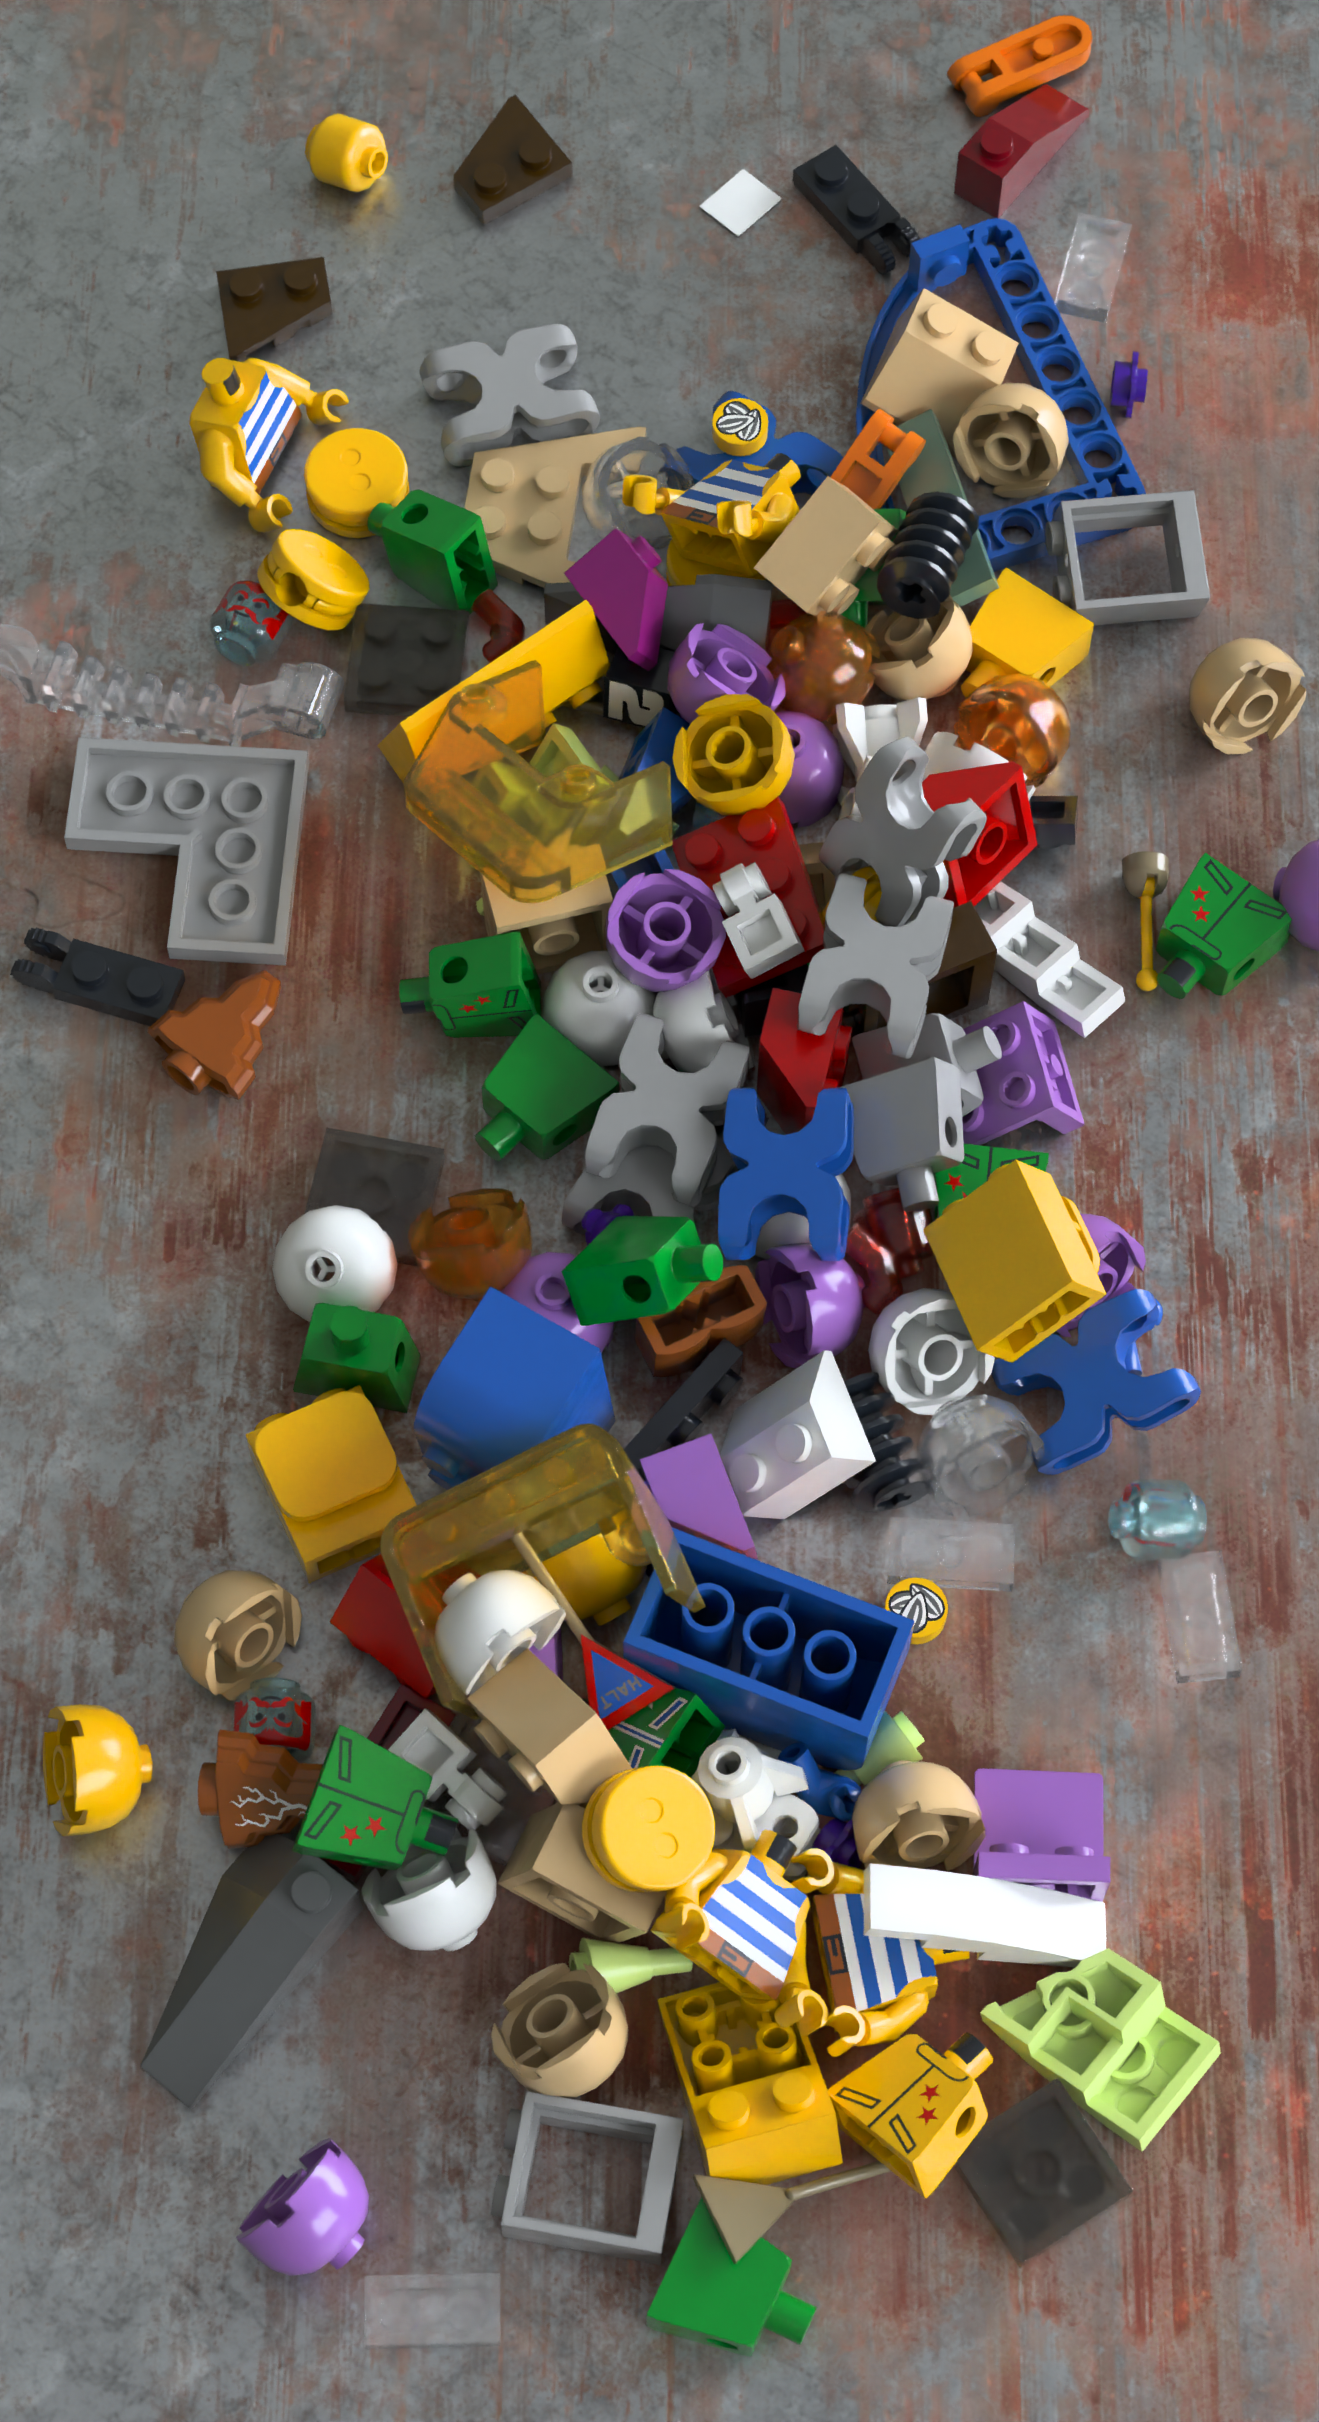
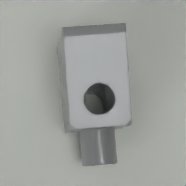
M938 1013L925 1015L912 1057L909 1059L885 1052L887 1026L852 1037L863 1080L932 1057L959 1067L962 1117L979 1107L984 1099L976 1070L1002 1057L999 1041L988 1026H984L966 1035L961 1026Z
M932 1057L839 1087L847 1089L854 1107L853 1154L863 1177L868 1181L883 1186L898 1184L904 1211H921L938 1205L939 1198L933 1173L958 1166L964 1159L959 1067Z

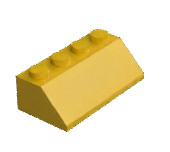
M587 599L400 722L377 745L416 803L430 793L433 794L438 802L466 783L460 773L478 762L480 767L484 769L489 759L498 762L512 752L506 742L521 732H524L529 740L557 722L552 712L569 701L575 710L603 691L597 681L606 674L610 663L593 608Z

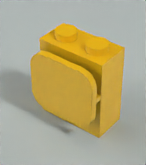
M1014 1160L1012 1163L994 1170L988 1177V1181L967 1197L949 1204L939 1218L923 1229L977 1351L1013 1363L1106 1295L1105 1289L1098 1277L1099 1254L1078 1208L1073 1201L1059 1194L1051 1174L1021 1161Z
M360 1385L347 1391L343 1388L329 1390L318 1396L308 1406L289 1414L277 1413L263 1419L256 1425L254 1431L245 1434L250 1456L309 1584L383 1552L423 1530L420 1511L397 1464L395 1452L371 1402L365 1397Z

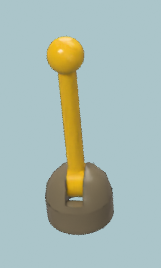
M1151 851L1132 853L1122 859V879L1125 889L1133 897L1140 899L1142 970L1136 976V984L1143 991H1152L1158 986L1156 979L1158 973L1153 969L1152 898L1162 894L1169 878L1168 857Z

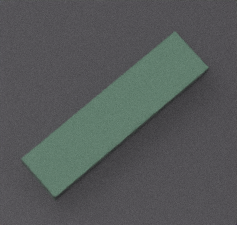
M932 409L896 426L906 434L914 431L926 440L920 455L899 481L907 508L914 498L923 493L937 491L953 494L968 503L939 420ZM887 448L889 457H891L894 452ZM978 529L972 536L970 547L965 552V560L958 569L957 579L951 585L950 596L960 607L999 588Z

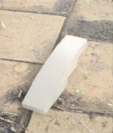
M1000 881L975 906L979 917L997 948L994 970L1036 1004L1083 1038H1086L1125 1003L1123 987L1082 961L1077 944L1035 917L1032 901Z
M871 1863L864 1870L865 1936L921 1940V1948L977 1952V1960L1076 1967L1080 1961L1106 1949L1105 1903L1041 1887L938 1870Z

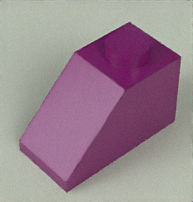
M615 528L565 571L564 574L584 600L587 599L593 608L594 614L628 659L650 671L658 661L668 583L656 569V566L662 562V559L654 548L641 535L633 540Z

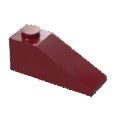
M1045 84L992 115L958 152L954 194L994 218H999L1086 120L1090 109Z

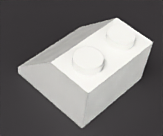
M827 1350L822 1351L734 1409L720 1453L743 1516L774 1519L788 1518L876 1462L833 1353Z

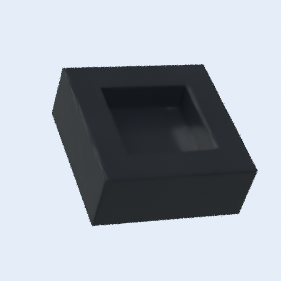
M1031 796L1029 803L1038 843L1036 847L1052 849L1061 845H1075L1078 822V796Z

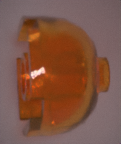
M821 611L816 616L805 613L790 621L775 635L768 652L772 660L766 666L774 680L782 674L785 681V697L778 706L783 711L805 713L820 722L826 720L832 725L837 724L836 705L841 703L860 705L873 686L876 676L869 671L872 663V654L880 660V648L874 635L856 622L834 611L829 613Z
M1023 673L997 675L974 689L960 703L957 709L960 719L954 724V734L958 735L956 739L958 747L963 750H970L975 742L1005 758L1007 761H1013L1021 765L1023 773L1028 777L1025 781L1026 786L1034 785L1036 788L1045 783L1056 771L1070 747L1071 719L1066 705L1051 687L1038 678Z
M481 1188L448 1197L450 1209L434 1216L431 1207L421 1212L409 1226L407 1239L414 1260L427 1282L438 1292L458 1299L480 1302L490 1286L501 1292L516 1277L531 1257L533 1233L525 1202L521 1198L518 1203L515 1202L512 1192L503 1188Z

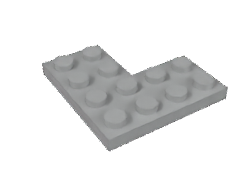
M78 737L64 835L66 847L72 850L179 856L167 943L169 959L286 966L309 769L308 751Z

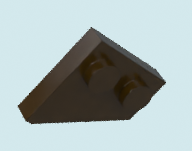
M515 94L508 98L453 175L454 190L480 222L485 225L573 177V170L570 159Z
M324 257L216 271L229 360L244 362L247 359L246 355L271 342L277 347L294 337V334L299 329L307 326L311 327L332 315Z

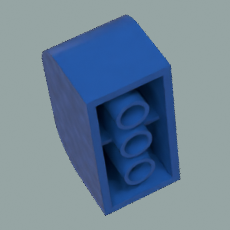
M490 1286L435 1371L416 1412L413 1430L423 1454L421 1458L426 1463L428 1469H430L428 1476L435 1483L454 1494L460 1495L464 1489L484 1501L481 1507L488 1514L509 1526H513L517 1520L534 1531L543 1528L551 1520L616 1421L601 1350Z
M672 1527L623 1641V1657L675 1686V1688L697 1694L725 1725L724 1729L726 1730L736 1729L738 1735L779 1751L794 1743H805L817 1765L839 1770H857L864 1764L908 1654L915 1621Z

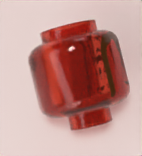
M899 1188L879 1192L862 1199L864 1208L854 1215L853 1225L865 1266L874 1271L887 1270L889 1280L902 1279L924 1272L922 1260L934 1255L923 1231L925 1227L933 1222L930 1208L921 1211H904Z

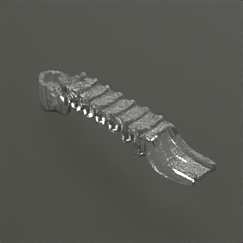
M0 624V675L11 681L18 688L26 703L45 705L48 711L55 713L58 712V709L74 711L78 717L85 719L88 718L89 714L105 717L109 723L118 725L119 720L136 723L139 729L148 731L150 726L167 729L169 735L176 737L179 736L180 732L197 735L200 741L209 743L210 738L227 741L230 746L240 747L243 740L273 729L308 739L322 738L328 730L345 686L342 677L327 666L313 662H302L298 665L282 663L274 681L252 686L240 684L232 705L224 703L225 695L217 684L210 682L207 683L201 700H193L194 690L191 684L186 679L180 677L176 678L170 694L167 695L162 694L163 684L155 674L146 672L139 689L132 688L133 678L124 667L115 665L109 682L105 683L103 682L104 667L96 657L89 655L86 656L78 677H73L77 666L78 654L70 643L61 640L48 670L44 671L43 663L39 658L38 643L33 634L19 626Z

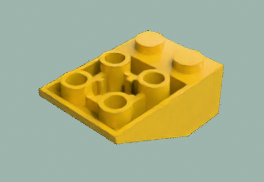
M718 1982L657 1999L691 2125L707 2176L769 2185L843 2164L836 2113L808 2036L803 2037L799 2033L800 2026L798 2021L788 2028L780 2026L775 2021V2010L783 2004L778 1997L776 2001L740 1997L724 1984Z

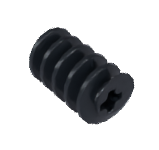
M938 491L923 493L913 499L907 508L906 517L900 524L899 533L893 540V543L896 545L892 547L886 556L885 565L878 575L877 589L881 599L890 609L914 619H928L939 614L940 603L944 602L950 595L951 585L957 579L958 569L965 560V552L970 547L972 536L979 527V517L969 503L953 494Z
M878 1372L864 1373L844 1382L876 1460V1462L844 1481L849 1488L855 1489L851 1498L853 1505L860 1511L881 1512L897 1509L921 1499L930 1492V1482L927 1480L910 1482L909 1480L910 1477L922 1469L921 1460L918 1458L901 1460L900 1456L912 1449L914 1445L913 1440L909 1436L892 1438L891 1435L903 1427L905 1420L900 1414L883 1416V1412L895 1404L894 1396L890 1392L874 1393L876 1389L882 1386L879 1382Z

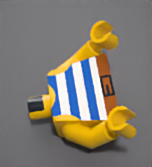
M227 358L213 359L203 367L201 374L206 387L194 406L189 420L199 451L201 473L210 483L211 487H216L238 507L245 504L249 508V522L258 532L276 530L282 527V523L276 518L292 514V505L284 495L274 494L262 498L259 494L303 415L299 406L301 404L306 406V414L313 424L319 426L341 422V419L329 412L327 404L332 406L347 405L349 402L348 398L338 389L316 393L309 389L310 382L279 365L264 360L249 358L244 362H238Z
M777 453L764 467L736 460L726 461L686 491L661 487L656 491L657 479L654 477L628 475L623 479L622 502L628 507H634L641 514L649 515L655 512L657 515L662 516L681 557L754 577L758 573L754 569L756 564L800 511L790 488L800 479L801 474L798 466L791 458L785 454Z
M763 1830L751 1853L743 1850L713 1849L707 1862L694 1878L682 1886L666 1890L665 1910L657 1918L650 1931L740 1997L776 2001L778 1997L783 2004L775 2010V2021L785 2028L798 2021L800 2026L799 2033L801 2036L807 2037L822 2027L828 2020L826 2004L817 1993L811 1990L806 1968L805 1919L810 1908L808 1896L782 1878L797 1847L786 1837L771 1830Z
M812 1848L793 1856L791 1862L802 1864L808 1871L809 1877L800 1878L791 1882V1884L804 1894L817 1889L823 1893L814 1895L811 1911L831 2010L828 2014V2020L823 2026L834 2027L835 2032H838L841 2038L827 2047L828 2053L831 2056L837 2057L853 2046L883 2044L897 2040L927 2012L929 2000L935 1997L938 1986L935 1965L969 1959V1951L921 1948V1940L865 1936L864 1870L832 1862L829 1855L818 1848Z

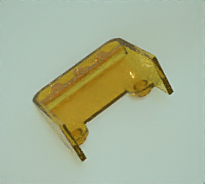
M536 660L480 683L467 685L461 691L455 693L447 703L404 780V796L407 810L509 898L522 903H540L550 900L673 845L670 766L664 761L613 782L601 772L582 764L570 765L558 773L545 777L518 755L540 745L545 737L542 666Z
M594 1424L574 1426L397 1515L387 1524L381 1536L380 1550L441 1704L474 1720L479 1719V1716L467 1700L470 1695H466L448 1673L434 1640L437 1620L447 1606L442 1600V1596L456 1580L468 1573H472L478 1579L491 1571L515 1570L523 1572L530 1567L510 1539L521 1532L541 1562L602 1533L609 1551L618 1560L631 1566H645L652 1563L666 1595L693 1612L706 1607L663 1510L618 1440L605 1429Z

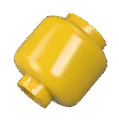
M333 114L326 117L321 123L316 124L307 137L305 145L306 159L309 162L311 172L321 182L352 192H361L368 189L382 176L386 169L388 154L385 149L384 138L380 130L373 124L341 114Z

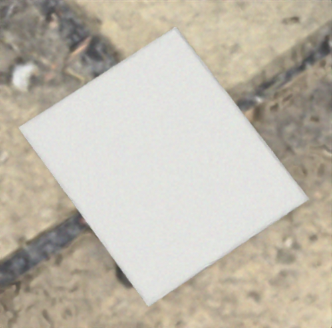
M742 169L699 207L739 237L782 198L746 170Z

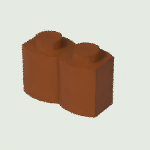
M748 1266L725 1267L717 1281L700 1282L673 1311L661 1315L637 1318L634 1340L653 1377L674 1376L698 1364L707 1352H712L724 1338L736 1347L751 1340L763 1326L767 1302Z

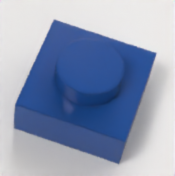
M960 224L911 243L908 278L917 293L921 292L923 288L929 289L934 286H946L954 282L958 277L966 274L970 240Z

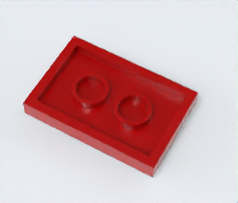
M779 796L762 809H753L744 815H728L670 841L680 871L701 879L713 892L712 885L721 881V873L740 863L747 867L755 862L766 879L771 893H775L782 902L805 950L751 979L744 971L726 932L724 944L715 965L712 967L718 988L726 998L811 962L814 955L824 949L825 921L786 807ZM721 906L720 912L724 920L730 918Z

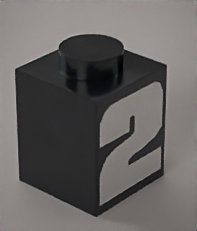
M618 647L604 677L603 717L645 728L663 707L677 715L679 712L676 710L667 689L669 663L675 652L659 648L657 664L650 671H647L628 659L622 649Z

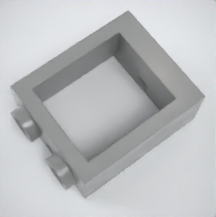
M1194 490L1061 501L1051 522L1046 523L1045 543L1049 556H1056L1059 574L1054 576L1053 597L1093 622L1094 626L1198 617L1210 599ZM1162 525L1172 593L1084 600L1075 533Z
M526 2091L523 2109H510L506 2126L504 2149L514 2150L510 2177L498 2175L492 2201L491 2215L502 2217L501 2229L503 2237L661 2265L684 2132V2119ZM541 2124L652 2144L636 2236L524 2216Z

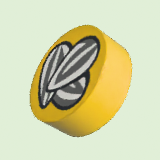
M735 398L722 403L715 410L712 418L713 440L720 450L733 456H747L757 452L764 446L768 437V416L765 410L758 403L744 398Z
M908 1578L897 1583L889 1591L884 1609L914 1620L910 1644H924L935 1639L943 1630L948 1613V1603L943 1591L935 1583L923 1578Z

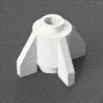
M917 697L896 703L897 705L884 704L867 707L850 703L836 705L837 720L832 721L833 735L838 740L842 757L853 772L855 781H857L866 755L873 757L881 747L903 737H911L920 745L928 722L926 698Z
M736 1729L723 1731L719 1740L707 1747L700 1757L697 1771L691 1777L706 1795L713 1812L715 1810L720 1817L727 1821L737 1822L744 1848L748 1853H751L759 1838L754 1820L763 1815L770 1806L774 1791L777 1797L809 1789L802 1767L762 1755L754 1744L744 1738H739Z

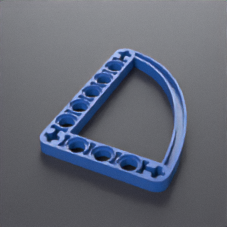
M1000 218L987 219L963 229L970 240L967 266L974 263L1008 337L1019 343L1016 353L1031 385L1051 397L1057 403L1062 413L1071 407H1080L1089 411L1093 418L1086 424L1080 425L1073 424L1065 419L1069 438L1065 456L1079 486L978 516V530L994 572L1048 556L1045 543V527L1047 522H1051L1061 501L1111 497V484L1115 482L1114 491L1117 497L1146 494L1136 469L1020 231L1013 223ZM988 242H995L999 248L1005 247L1003 264L1000 265L1001 257L994 245H987ZM908 271L892 289L880 310L866 345L858 384L855 440L875 413L863 406L861 402L898 318L919 294L908 278ZM1009 280H1020L1025 282L1031 290L1023 296H1012L1006 293L1001 286ZM938 286L926 290L933 292ZM1029 322H1040L1047 325L1051 333L1044 338H1031L1023 332L1022 327ZM1059 364L1068 368L1072 375L1064 381H1053L1047 378L1042 370L1049 365ZM879 443L869 457L885 466L883 447ZM1100 450L1108 453L1114 462L1106 468H1095L1084 460V456L1090 451ZM891 494L881 509L895 508ZM1017 525L1027 529L1032 538L1024 544H1013L1005 540L1001 532L1009 526ZM1132 528L1075 533L1076 545L1087 544L1126 532Z

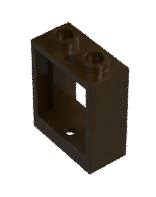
M971 901L953 908L950 931L938 974L928 981L929 994L925 1015L938 1013L948 1019H953L988 1004L997 948ZM849 1004L843 1007L842 1025L852 1027L851 1037L887 1026V1022L880 1011L867 1004Z

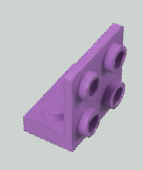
M1022 1001L963 1029L967 1035L984 1026H988L997 1037L1002 1051L1001 1059L976 1070L984 1099L979 1107L962 1117L964 1144L982 1145L1035 1120L1046 1123L1062 1134L1069 1133L1085 1125L1054 1020Z
M983 1768L976 1770L974 1775V1797L981 1810V1819L985 1827L986 1837L977 1852L973 1854V1876L1041 1887L1103 1902L1110 1884V1857L1103 1856L1102 1775L1099 1773Z

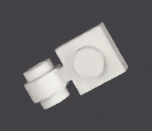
M755 862L747 867L740 863L720 874L721 881L713 884L712 887L722 908L730 917L722 921L744 971L751 979L805 951L782 902L775 893H771L766 879Z
M425 1708L388 1749V1751L433 1777L426 1796L428 1801L434 1803L448 1788L447 1792L452 1798L445 1805V1808L469 1830H476L480 1824L487 1827L504 1808L501 1801L508 1794V1791L481 1767L473 1775L462 1772L477 1754L432 1711Z

